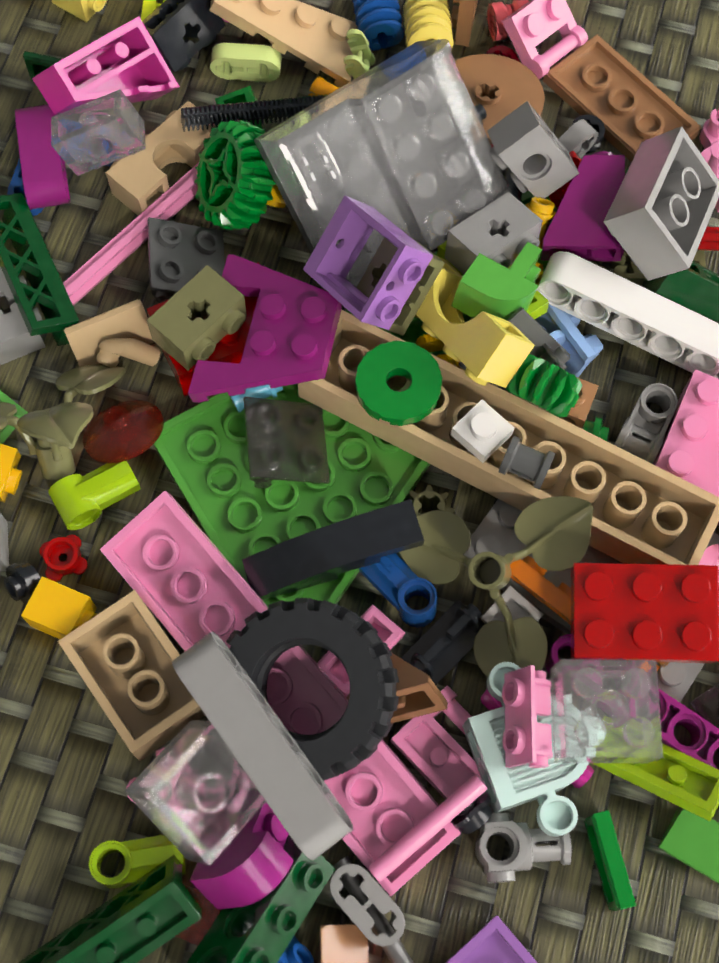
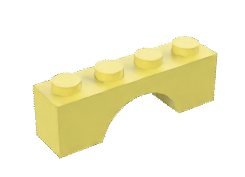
M437 256L445 264L414 317L424 322L421 328L426 333L445 344L442 350L448 356L458 362H462L467 367L464 373L471 380L482 386H486L490 382L506 388L535 345L511 322L484 311L465 322L462 312L451 306L463 276L446 259Z

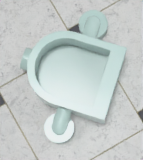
M511 662L499 663L491 670L487 677V689L493 698L501 702L502 707L469 717L462 726L481 779L488 787L486 793L491 797V807L494 813H499L538 800L540 806L538 807L536 818L541 830L554 837L565 835L576 826L578 813L571 800L564 796H557L556 792L576 781L587 768L592 754V743L598 741L595 724L589 715L582 716L570 703L551 696V715L546 717L536 715L537 723L551 724L553 758L548 759V767L530 768L529 764L506 768L505 750L502 743L505 731V704L502 699V689L505 683L504 674L521 668Z

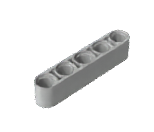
M211 631L172 661L174 670L306 857L310 860H315L354 830L353 824L343 807L233 653L215 632Z

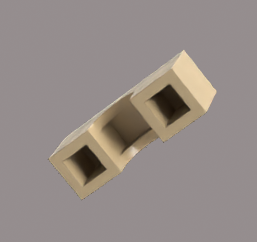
M187 101L178 110L172 111L160 126L152 133L144 135L130 152L124 157L116 159L110 169L105 172L112 195L137 216L169 189L167 175L161 171L163 167L170 163L181 162L193 168L200 161L198 153L204 150V139L210 138L212 129L209 124L208 130L205 125L204 130L199 125V131H197L196 126L195 131H192L191 126L189 132L187 126L185 127V132L183 131L181 108L196 107L190 101Z

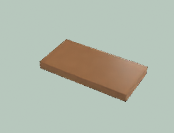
M595 35L549 69V72L543 78V82L580 116L593 115L598 117L605 125L603 137L631 162L641 142L681 126L690 139L693 140L699 136L702 129L696 121L599 35Z

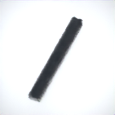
M328 94L203 107L181 108V123L184 132L186 126L188 132L190 131V126L192 131H195V126L197 131H199V125H201L202 130H204V125L208 130L209 124L211 129L213 124H215V128H218V123L229 122L230 120L247 122L251 120L252 125H255L256 120V124L259 125V119L261 124H264V119L265 123L268 124V118L270 123H273V118L274 122L277 123L278 118L280 123L282 122V117L283 121H286V117L287 119L291 118Z

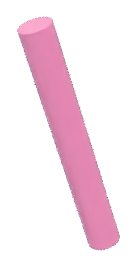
M477 774L472 776L369 865L368 868L372 875L381 882L484 793L488 787Z

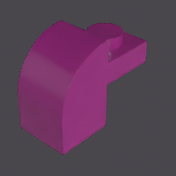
M261 794L252 796L237 835L208 839L190 879L194 886L217 910L247 906L264 898L284 879L293 863V859L283 849L288 832Z

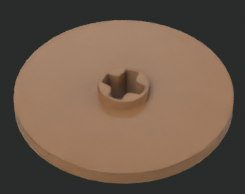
M494 54L470 55L450 63L468 108L470 109L479 103L486 110L487 117L476 124L484 144H492L487 130L526 101L530 103L541 117L545 101L542 84L537 76L522 63Z

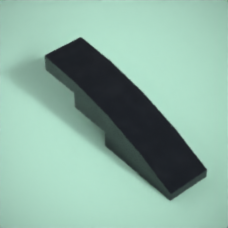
M410 499L321 527L244 558L242 562L248 584L264 600L336 580L340 573L380 562L383 556L422 546L424 544V537Z

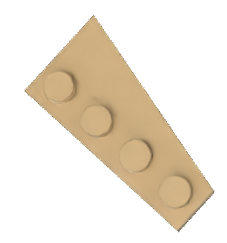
M211 0L210 11L251 36L257 33L269 40L273 49L284 55L286 51H289L306 62L304 67L317 75L321 70L334 78V85L339 88L351 82V76L345 70L344 57L353 55L350 51L346 35L348 30L357 28L356 22L297 0Z

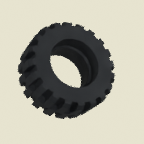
M295 598V601L290 602L281 600L269 604L268 610L262 613L255 611L245 619L246 626L241 631L234 630L226 642L230 645V651L267 702V681L271 668L282 653L299 645L323 647L332 652L342 662L348 673L350 698L344 714L336 724L326 731L313 735L298 734L288 730L323 781L339 776L357 767L358 764L369 758L378 749L377 746L381 740L387 737L393 725L390 722L394 711H397L399 697L396 696V683H399L398 672L393 667L390 658L393 655L387 643H384L378 636V631L369 622L359 617L357 613L325 600L320 601L311 598Z

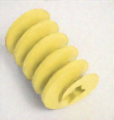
M406 0L403 6V17L407 47L418 41L439 39L446 56H448L452 51L454 43L448 0Z

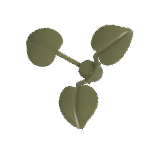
M85 365L70 369L56 380L57 389L66 391L64 403L44 410L27 413L20 419L13 416L17 412L14 404L0 402V430L7 425L16 428L27 444L30 455H37L44 479L59 480L72 475L76 471V466L71 449L74 448L81 431L94 415L90 404L72 402L73 398L78 393L90 395L109 388L126 373L125 367H108L105 365ZM32 437L37 438L38 442H34Z
M570 496L550 497L536 501L521 512L514 525L515 535L527 547L514 553H507L505 556L486 551L478 553L473 558L464 555L471 545V534L464 520L452 512L442 510L430 511L417 516L424 537V544L399 553L408 567L419 578H424L432 584H448L454 581L459 574L460 563L468 566L469 578L473 584L490 591V597L495 600L503 614L504 621L493 620L484 624L477 633L473 645L475 660L487 677L491 670L502 662H511L520 668L532 665L535 666V671H542L548 653V641L543 627L532 617H521L513 621L512 614L500 594V589L505 587L511 578L510 564L529 556L531 553L535 562L540 567L549 571H564L572 568L574 563H579L585 556L590 544L594 508L589 501Z

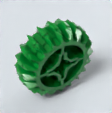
M242 120L221 122L218 128H212L210 138L204 139V150L198 153L200 161L199 165L195 167L198 172L194 184L198 187L195 198L200 200L199 211L204 213L207 221L213 222V225L220 226L223 229H249L251 224L259 222L260 214H266L267 201L273 200L271 191L276 183L254 142V139L266 132L257 125L250 124V122Z

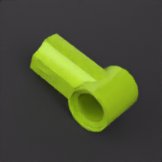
M122 455L84 476L72 474L58 480L50 487L48 494L67 529L78 530L95 522L102 514L103 509L141 490V487L130 465Z
M179 832L123 842H103L93 850L89 857L90 873L100 884L108 888H120L126 884L134 883L175 855L182 864V875H186L182 834ZM113 852L123 854L125 858L123 871L113 878L104 877L101 871L103 859Z

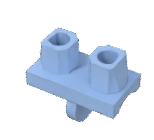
M548 305L547 312L535 319L569 352L571 359L565 363L567 366L565 370L576 377L581 375L588 364L603 349V344L595 334H587L585 336L581 334L577 328L581 322L579 318L554 306Z

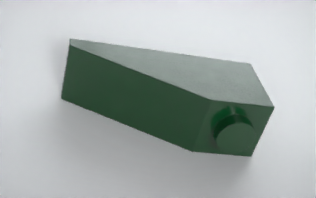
M692 261L689 269L649 281L645 279L641 285L712 321H719V274Z

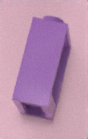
M344 196L303 270L358 320L389 330L395 319L400 315L402 307L416 284L422 278L433 255L372 206ZM375 229L395 245L398 250L368 298L350 283L346 276L372 231Z

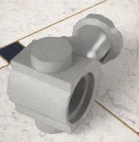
M492 813L488 821L480 827V836L476 841L475 854L477 860L483 866L484 875H487V883L516 881L515 871L531 870L532 863L560 861L562 865L571 864L570 833L558 837L550 836L543 832L541 828L529 829L526 822L515 823L514 821H509V813ZM490 836H501L507 841L510 849L506 860L498 861L488 854L486 844ZM546 843H552V844H553V845H551V846H536V845H535V844H546Z

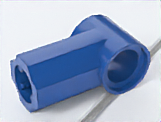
M396 553L381 557L379 563L359 568L360 573L399 611V615L404 623L419 628L425 627L433 621L437 612V593L435 587L428 580L419 578ZM418 595L426 598L429 604L422 610H413L406 605L407 600L412 596Z

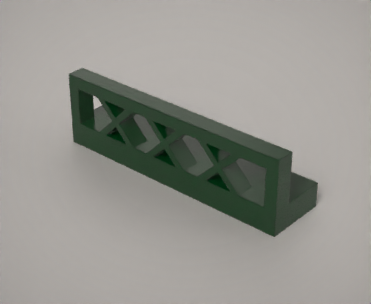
M23 193L0 196V210L4 209L3 223L0 222V234H2L0 236V267L30 336L51 332L57 346L69 344L64 329L79 323V318ZM8 238H10L17 254L6 250L4 244ZM22 270L25 271L31 287L20 282L18 276ZM37 302L45 320L37 321L32 309Z
M173 855L18 963H137L201 919L202 908L182 884V864Z

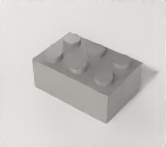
M682 126L641 142L604 219V223L611 235L617 239L630 256L633 264L639 268L648 281L690 268L719 198V179Z

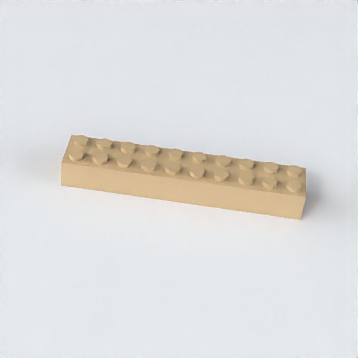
M342 309L325 378L298 383L299 397L521 511L536 501L550 497L570 496L589 501L594 508L589 546L624 564L698 565L719 522L718 496L489 382L486 386H482L471 380L464 373V370L434 355L432 356L439 364L443 379L440 398L433 411L419 422L404 426L390 425V422L383 421L380 418L379 421L368 415L358 401L355 390L357 367L365 354L379 344L404 340L374 325L361 322L354 315ZM400 375L392 376L386 382L390 389L398 392L405 391L411 385L407 378ZM482 399L514 427L512 436L484 463L478 460L451 435L452 427ZM514 436L520 438L521 444L545 454L548 451L556 453L540 490L534 488L533 482L510 472H507L505 475L498 472Z

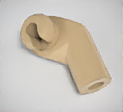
M133 338L105 339L98 346L100 351L96 356V360L105 366L116 367L119 357L122 356L148 366H155L160 357V349Z

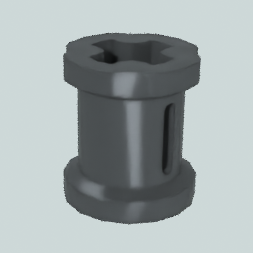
M514 436L498 472L504 475L510 472L533 482V487L540 490L556 453L548 451L545 454L521 444L520 438Z

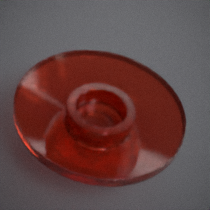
M131 400L113 405L102 411L90 422L83 436L84 448L91 458L103 463H118L137 457L148 450L160 437L164 427L162 413L157 406L143 400Z

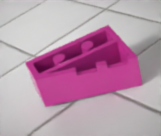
M139 16L53 64L32 78L54 114L154 100L180 87Z

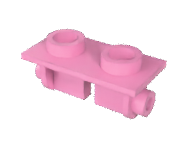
M530 665L504 674L505 683L502 689V699L505 704V731L502 743L505 750L506 768L529 764L530 768H547L548 759L553 758L551 724L537 723L536 716L546 717L551 715V681L546 680L545 671H535V666Z

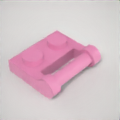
M530 0L502 21L522 64L528 67L538 79L545 76L549 72V67L571 50L575 51L588 41L586 31L576 24L566 0ZM559 30L563 39L542 55L538 54L535 46Z
M449 686L440 691L448 702V709L412 718L390 741L445 800L475 774L481 778L475 760L434 719L439 713L443 712L465 734L462 726L472 716L455 700L457 694Z

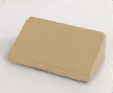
M140 299L64 329L79 367L101 365L97 362L96 356L100 351L99 344L105 339L133 338L147 344L154 343L147 324L148 317Z

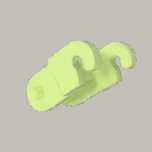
M350 29L347 31L346 37L348 38V45L353 55L345 56L344 64H346L345 70L348 75H352L356 79L369 71V66L375 63V56L369 48V41L364 33L358 29Z

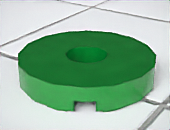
M392 341L379 344L365 354L357 367L355 390L360 405L369 416L378 421L380 418L383 421L390 422V425L404 426L419 422L433 411L440 398L443 378L438 362L427 350L411 342ZM400 375L407 378L411 385L405 391L398 392L390 389L386 382L392 376Z

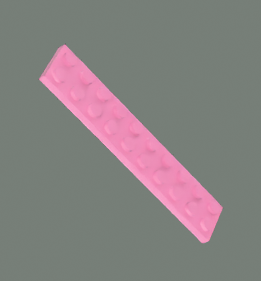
M163 491L100 548V551L131 588L137 592L142 601L184 651L188 650L211 631L215 632L227 647L230 648L226 641L234 630L241 631L246 626L245 619L255 611L262 613L268 610V606L167 491ZM301 645L282 653L269 673L267 681L268 703L289 731L304 735L321 733L336 724L347 708L349 700ZM383 740L378 744V749L369 758L358 764L357 767L334 778L324 780L349 816L354 830L342 839L368 870L369 865L439 806ZM451 820L379 884L391 897L460 835L462 831L456 828Z

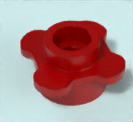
M70 534L42 544L39 553L47 564L45 575L48 579L58 582L65 575L72 573L80 575L86 571L88 562L81 555L80 547L82 541L78 536ZM67 555V560L60 561V557Z

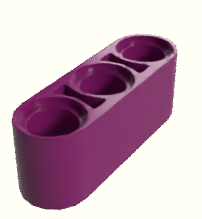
M48 104L15 109L23 186L30 210L69 204L70 193L58 114H54Z

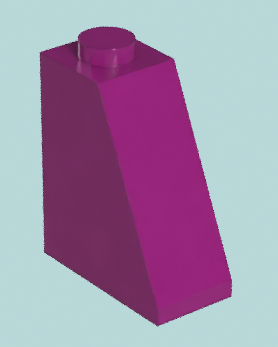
M607 151L584 155L577 169L579 174L572 179L543 238L540 261H549L550 257L559 251L575 254L587 261H621L624 249L617 239L611 235L604 223V219L625 177V155H614Z

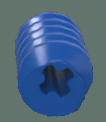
M352 0L356 15V25L358 30L362 31L369 41L371 51L392 47L404 38L405 30L402 25L403 19L400 14L398 0Z

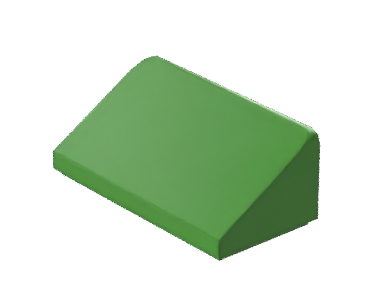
M678 807L658 848L719 884V823L713 819L709 822Z

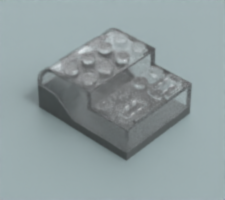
M448 39L415 42L254 139L311 254L344 196L372 206L413 240L431 251L447 241L448 230L507 192L512 193L509 182L505 180L500 167L489 152L492 147L482 122L487 117L486 110L481 104L478 103L474 106L451 53L452 47ZM375 229L372 231L346 276V279L355 287L359 284L384 239V236Z

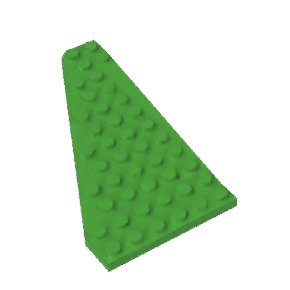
M530 191L522 194V203L524 205L530 203L531 198L534 197ZM554 206L553 210L557 212L558 208ZM539 256L536 263L542 264L543 271H545L548 261H540ZM462 312L465 322L473 319ZM416 317L413 318L404 336L382 329L406 342L416 344L419 336L428 334L421 328L424 322ZM443 350L429 352L434 356L446 354ZM298 384L282 386L283 390L277 393L278 397L273 399L272 396H269L243 409L241 412L237 411L227 392L217 394L208 399L209 401H204L147 431L150 441L204 533L247 583L248 580L242 559L321 527L406 501L409 497V492L414 490L430 464L299 397ZM359 568L338 574V579L262 601L268 606L281 600L290 602L295 601V598H311L338 604L358 574Z

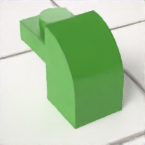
M527 241L509 269L479 253L460 280L451 306L472 318L482 311L507 320L520 307L527 312L539 286L535 284L541 268L535 265L542 249Z

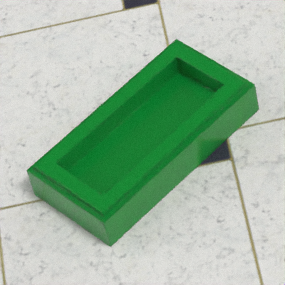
M610 811L592 814L585 819L584 824L608 909L614 912L635 907L637 905Z

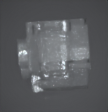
M119 89L51 117V146L72 171L79 176L145 150L144 120L122 90Z

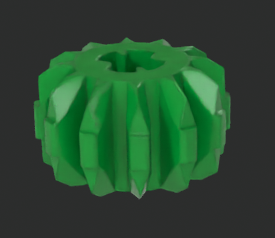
M529 354L506 389L509 393L560 418L567 417L571 408L575 407L580 397L578 394L583 385L575 375L567 372L565 369Z

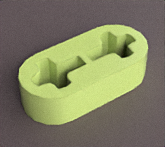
M220 43L212 49L210 69L212 73L222 79L271 82L280 76L282 56L279 51L267 45Z

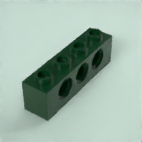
M288 836L283 849L293 859V863L284 879L267 896L253 904L222 909L187 963H277L335 868L322 855L318 856L315 860H310L299 849L291 836Z

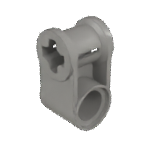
M661 383L647 386L637 400L630 417H627L614 445L652 464L666 436L665 432L677 408L678 399L674 390ZM646 403L659 405L663 413L652 412Z

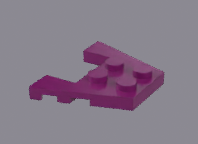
M228 254L222 277L244 296L258 297L241 362L237 364L197 360L188 391L192 402L209 401L208 396L226 392L229 397L245 394L247 388L268 384L272 389L324 379L342 304L323 289L234 254Z

